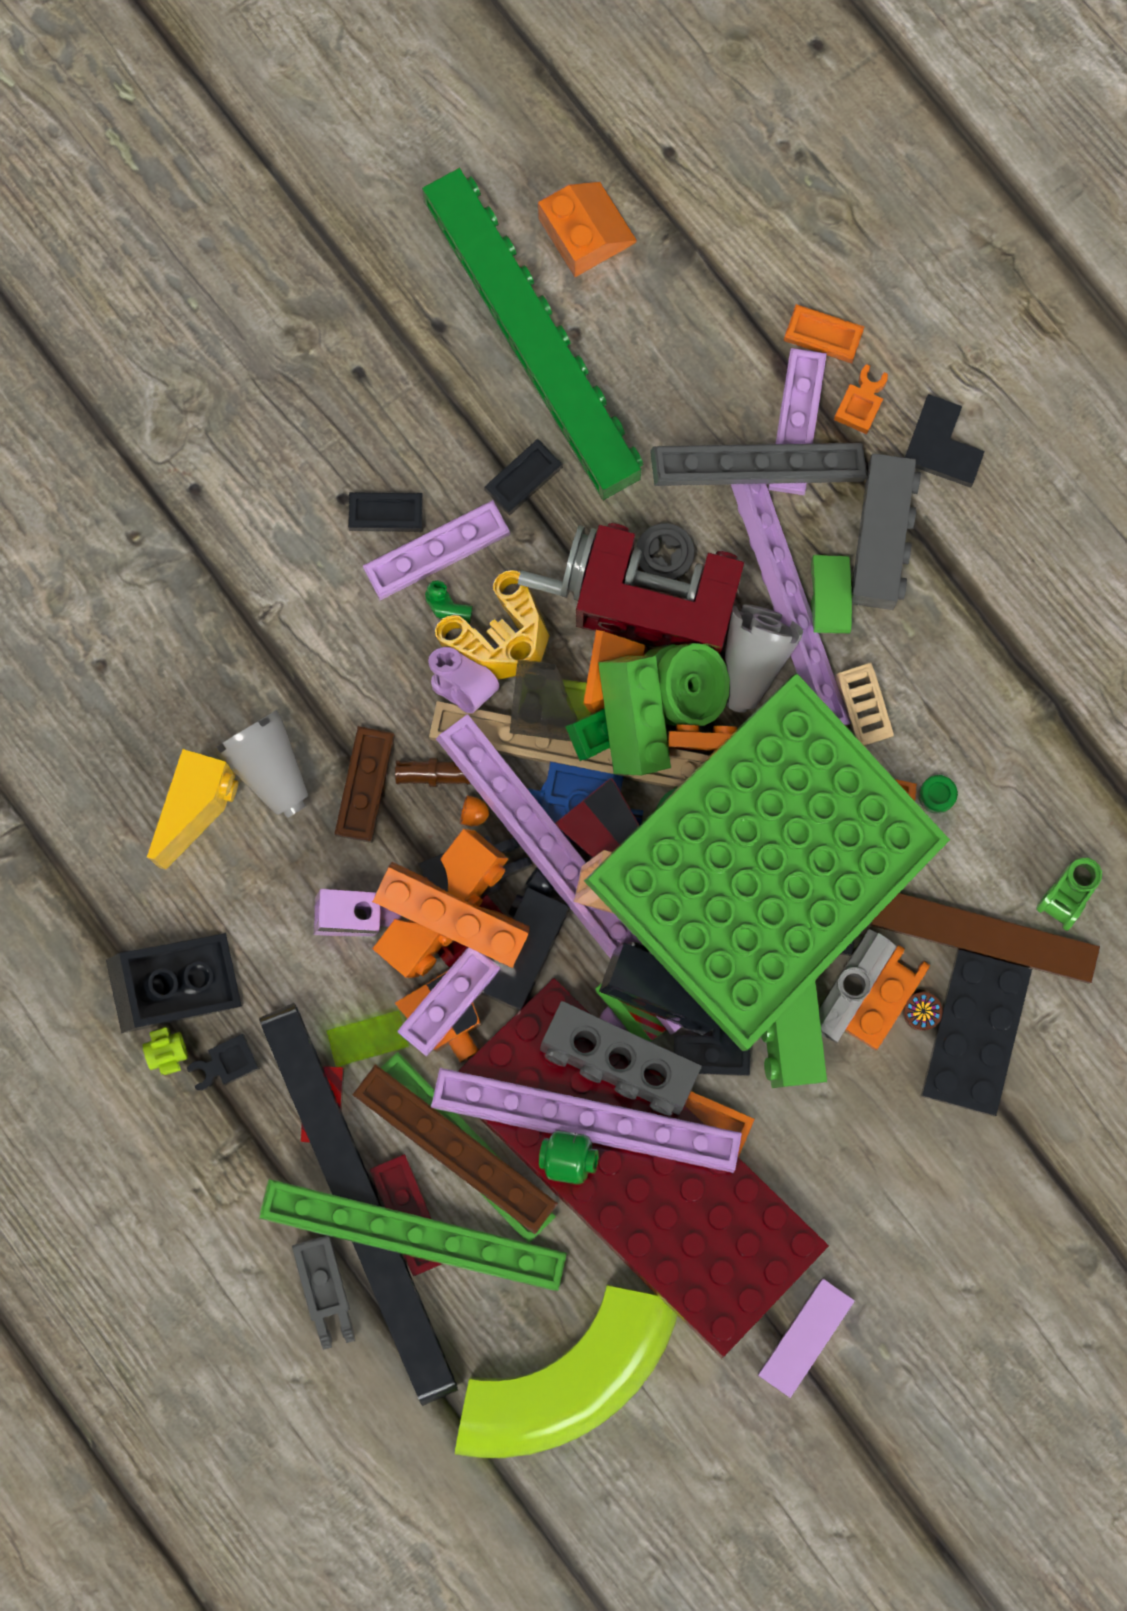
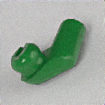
M435 580L428 584L425 599L437 618L442 620L447 616L457 615L462 617L468 624L471 623L473 606L454 603L447 592L446 584L442 581Z

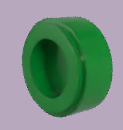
M943 775L929 777L919 790L921 805L924 809L934 814L947 812L955 804L958 796L955 783Z

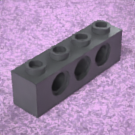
M561 1001L540 1047V1051L546 1053L545 1058L552 1063L560 1066H566L568 1063L581 1069L580 1074L583 1077L600 1083L601 1080L609 1082L616 1086L615 1091L630 1099H636L637 1096L651 1102L650 1107L668 1116L672 1112L677 1115L680 1114L702 1067ZM578 1038H587L593 1043L594 1050L589 1053H582L575 1048L574 1041ZM613 1054H621L626 1057L629 1066L625 1069H616L610 1064L609 1057ZM648 1070L658 1071L663 1077V1084L659 1086L650 1085L646 1082L644 1073Z

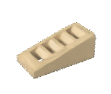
M872 663L836 674L835 680L851 723L853 735L864 746L894 737ZM865 679V685L849 689L848 683ZM870 693L872 699L854 704L852 698ZM875 707L876 714L858 719V712ZM880 721L882 728L863 734L861 727Z

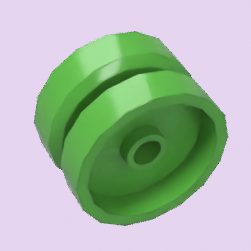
M689 643L660 645L648 650L644 655L656 656L665 726H704L715 721L722 713L729 697L730 678L726 664L717 651L706 644Z

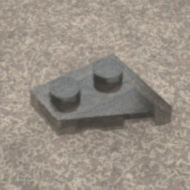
M518 659L509 733L571 741L565 726L578 721V718L556 664Z

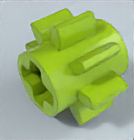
M167 1027L150 1031L151 1041L142 1044L149 1069L159 1068L161 1075L163 1074L164 1076L181 1071L179 1062L188 1059L181 1033L171 1034L170 1029Z

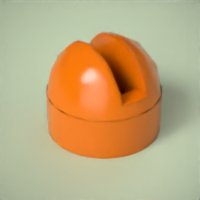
M466 795L460 824L471 827L479 826L487 820L489 808L480 798Z

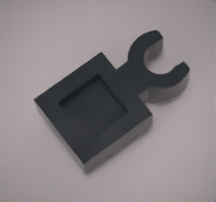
M244 1034L209 1049L208 1052L212 1061L208 1063L195 1061L186 1068L189 1073L195 1072L198 1069L205 1071V1080L195 1085L198 1091L210 1088L215 1078L219 1076L223 1085L226 1086L260 1069Z

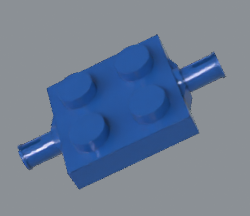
M550 762L547 780L542 786L541 791L527 789L552 821L556 823L610 778L613 779L621 792L624 776ZM630 808L640 826L644 810ZM564 834V836L568 839L570 843L576 844L566 834Z

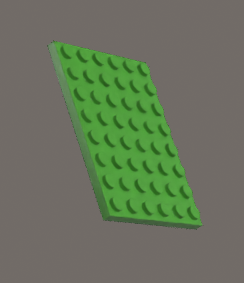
M796 673L627 837L584 882L742 1051H746L950 839Z

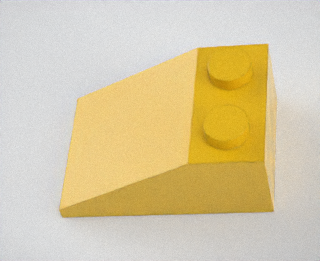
M182 749L147 858L159 868L166 870L225 810L227 801L233 802L239 782L234 780L236 775L227 762Z

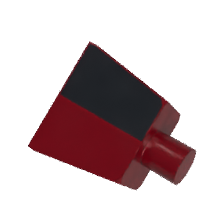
M612 778L607 780L555 823L564 834L592 858L603 850L613 852L639 827L637 820Z

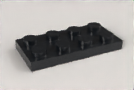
M962 950L956 952L942 1008V1018L938 1024L920 1097L993 1117L997 1116L1032 969Z

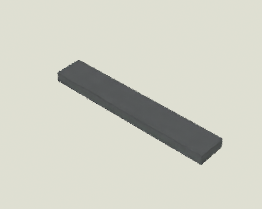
M862 443L653 446L650 450L654 486L863 482L867 478Z

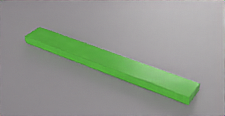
M271 1179L267 1181L258 1219L552 1291H559L567 1254Z

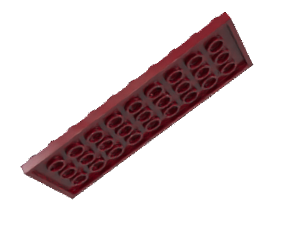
M555 978L457 1071L705 1125L685 1105L679 1115L673 1112L670 1116L664 1115L650 1107L651 1102L637 1096L636 1099L627 1098L615 1091L616 1086L604 1080H601L600 1083L593 1082L580 1074L581 1069L568 1063L566 1066H560L546 1059V1053L540 1051V1047L561 1001L591 1014ZM578 1038L574 1041L575 1048L582 1053H589L594 1050L593 1043L587 1038ZM613 1054L609 1057L610 1064L616 1069H625L629 1066L628 1060L621 1054ZM649 1070L644 1073V1078L650 1085L659 1086L662 1084ZM479 1118L721 1359L726 1356L829 1247L739 1157H737L735 1171L731 1173L592 1143V1149L599 1152L596 1172L588 1173L586 1180L582 1184H572L548 1179L545 1170L539 1167V1154L544 1138L549 1139L552 1135L551 1133Z

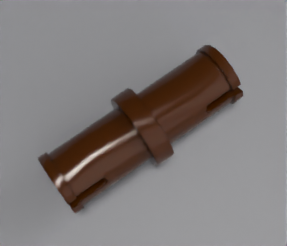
M429 758V761H396L395 781L397 785L429 784V787H438V784L471 785L454 761H438V758Z

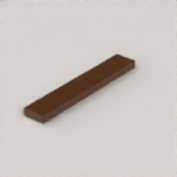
M901 893L870 923V926L1087 984L1092 983L1100 946Z
M376 1064L352 1094L532 1233L536 1234L558 1205L547 1194L434 1108H431L430 1105Z

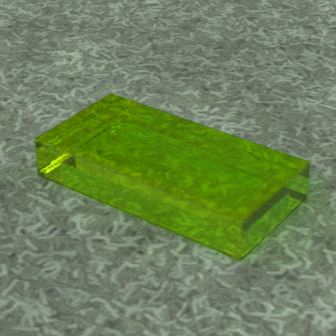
M400 1010L326 1030L335 1066L341 1067L410 1048L408 1041L397 1032L403 1025Z

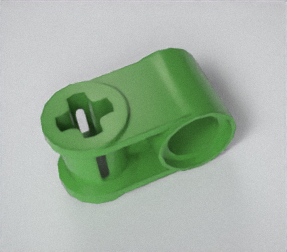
M1080 858L1070 863L1057 881L1045 893L1035 910L1039 913L1045 911L1062 923V928L1068 931L1079 918L1087 901L1101 882L1102 870L1100 865L1090 858ZM1076 867H1083L1089 871L1091 880L1087 886L1079 885L1074 880L1073 872Z

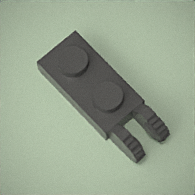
M326 1235L292 1245L311 1321H315L323 1350L332 1348V1336L324 1317L337 1313L341 1324V1333L346 1343L355 1341L348 1313L350 1307L331 1237Z

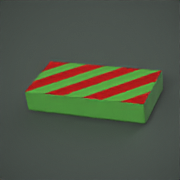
M601 984L595 988L596 992L630 1033L652 1042L666 1031V1028L655 1015L599 992Z

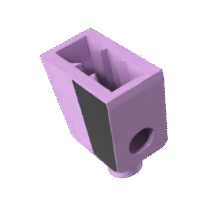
M320 889L315 897L314 935L375 936L379 932V926L389 927L394 919H401V915L373 903L372 901L376 894L374 892ZM354 909H363L367 914V920L358 919L354 914Z

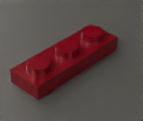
M406 1154L369 1169L385 1208L432 1219ZM404 1254L413 1277L442 1265L441 1263Z

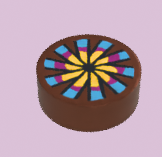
M927 992L914 994L908 999L903 1008V1016L906 1023L918 1031H927L935 1027L940 1022L943 1013L940 1001L934 995Z

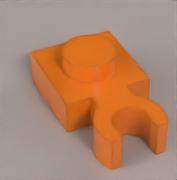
M867 364L862 368L859 376L860 388L852 384L849 385L834 417L835 421L866 435L883 401V398L874 394L883 390L888 379V374L884 372L878 382H871L867 378L870 365Z

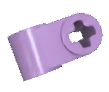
M451 647L438 648L429 656V667L434 673L431 679L433 691L456 704L466 713H474L499 690V682L488 668L475 663L456 649Z

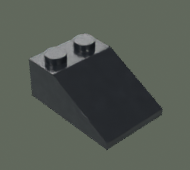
M226 933L122 952L106 959L121 1034L242 1007Z

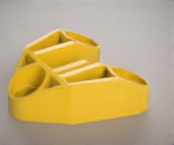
M514 570L501 573L493 583V590L503 609L511 617L519 631L515 633L503 619L499 622L495 619L489 623L491 628L486 631V634L497 644L498 647L496 649L460 616H447L435 628V636L442 647L456 649L475 663L485 666L495 675L497 680L523 675L535 669L542 661L550 637L529 587L520 585L515 593L510 595L503 594L507 586L518 584L520 572ZM462 629L461 634L453 640L445 639L449 631Z

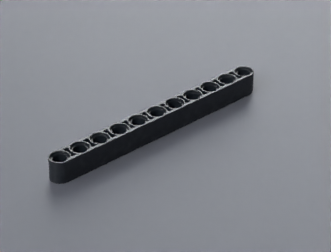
M289 1004L259 1017L263 1032L332 1195L382 1207L333 1090H330L331 1085L296 1004ZM352 1242L421 1405H427L458 1391L453 1373L403 1255Z

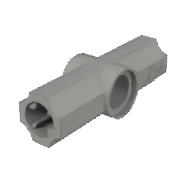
M870 929L867 930L820 1006L821 1033L825 1038L838 1043L897 946L883 935ZM853 976L861 981L862 992L860 995L852 996L844 990L843 981L846 977Z

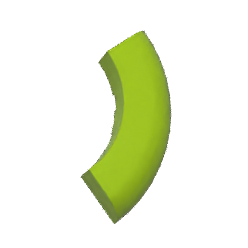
M606 1284L603 1299L590 1326L580 1340L561 1357L541 1369L516 1377L469 1378L458 1430L455 1455L476 1458H510L531 1455L559 1447L578 1439L600 1426L618 1412L639 1391L654 1371L667 1347L678 1315L656 1294Z

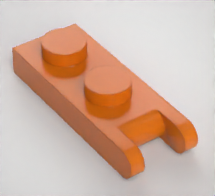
M899 944L845 1030L875 1051L880 1047L908 999L912 996L930 967V964L923 961L915 973L899 963L898 960L905 950Z

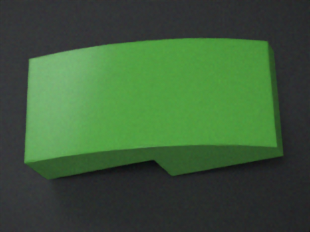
M813 555L811 560L813 632L850 634L852 626V590L849 556Z

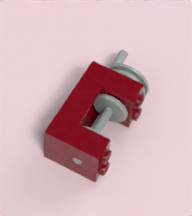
M609 523L608 526L599 525L598 530L592 528L589 535L585 534V526H578L563 581L521 570L518 585L566 598L570 591L574 592L573 599L578 601L576 607V627L594 632L596 630L605 631L652 647L689 643L706 644L720 655L744 562L739 561L736 555L729 552L717 551L716 554L708 553L704 570L703 564H696L690 584L638 571L642 551L638 547L634 548L635 534L630 533L629 528L626 526ZM634 585L641 586V587H645V588H649V589L656 590V591H660V592H664V593H668V594H672V595H676V596H680V597H684V598H686V600H685V599H681V598H677V597H673V596H670V595H666V594H662V593H658V592H654V591H650V590L638 588V587H635Z

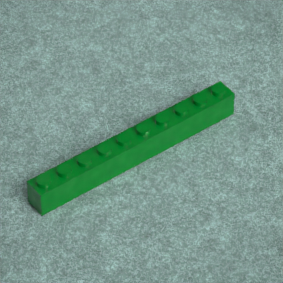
M459 167L424 186L422 192L425 205L601 499L604 501L641 480L640 467L644 464L640 454L634 446L628 448L622 438L625 435L623 426L616 416L610 418L604 408L607 402L600 388L597 385L594 387L590 385L586 378L589 372L584 361L579 355L575 357L572 355L568 348V345L571 343L567 333L561 325L557 327L554 325L550 318L552 310L543 295L537 297L531 287L534 285V280L525 265L519 267L513 257L517 254L511 240L507 235L501 237L496 226L499 223L490 206L484 208L478 199L481 193L474 179L471 176L466 178Z

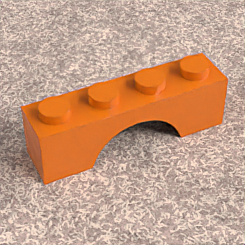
M463 829L441 857L448 877L447 892L471 904L480 906L482 903L480 896L488 886H494L501 879L505 872L503 866L509 858L476 831ZM394 919L372 949L405 978H416L420 975L425 976L433 968L437 961L434 956L442 946H448L453 940L414 921Z
M391 862L372 901L513 968L530 930L529 926L498 911L485 909L464 901L439 888L426 877L394 862Z

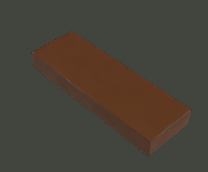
M357 727L334 833L335 836L372 843L395 738L394 733Z

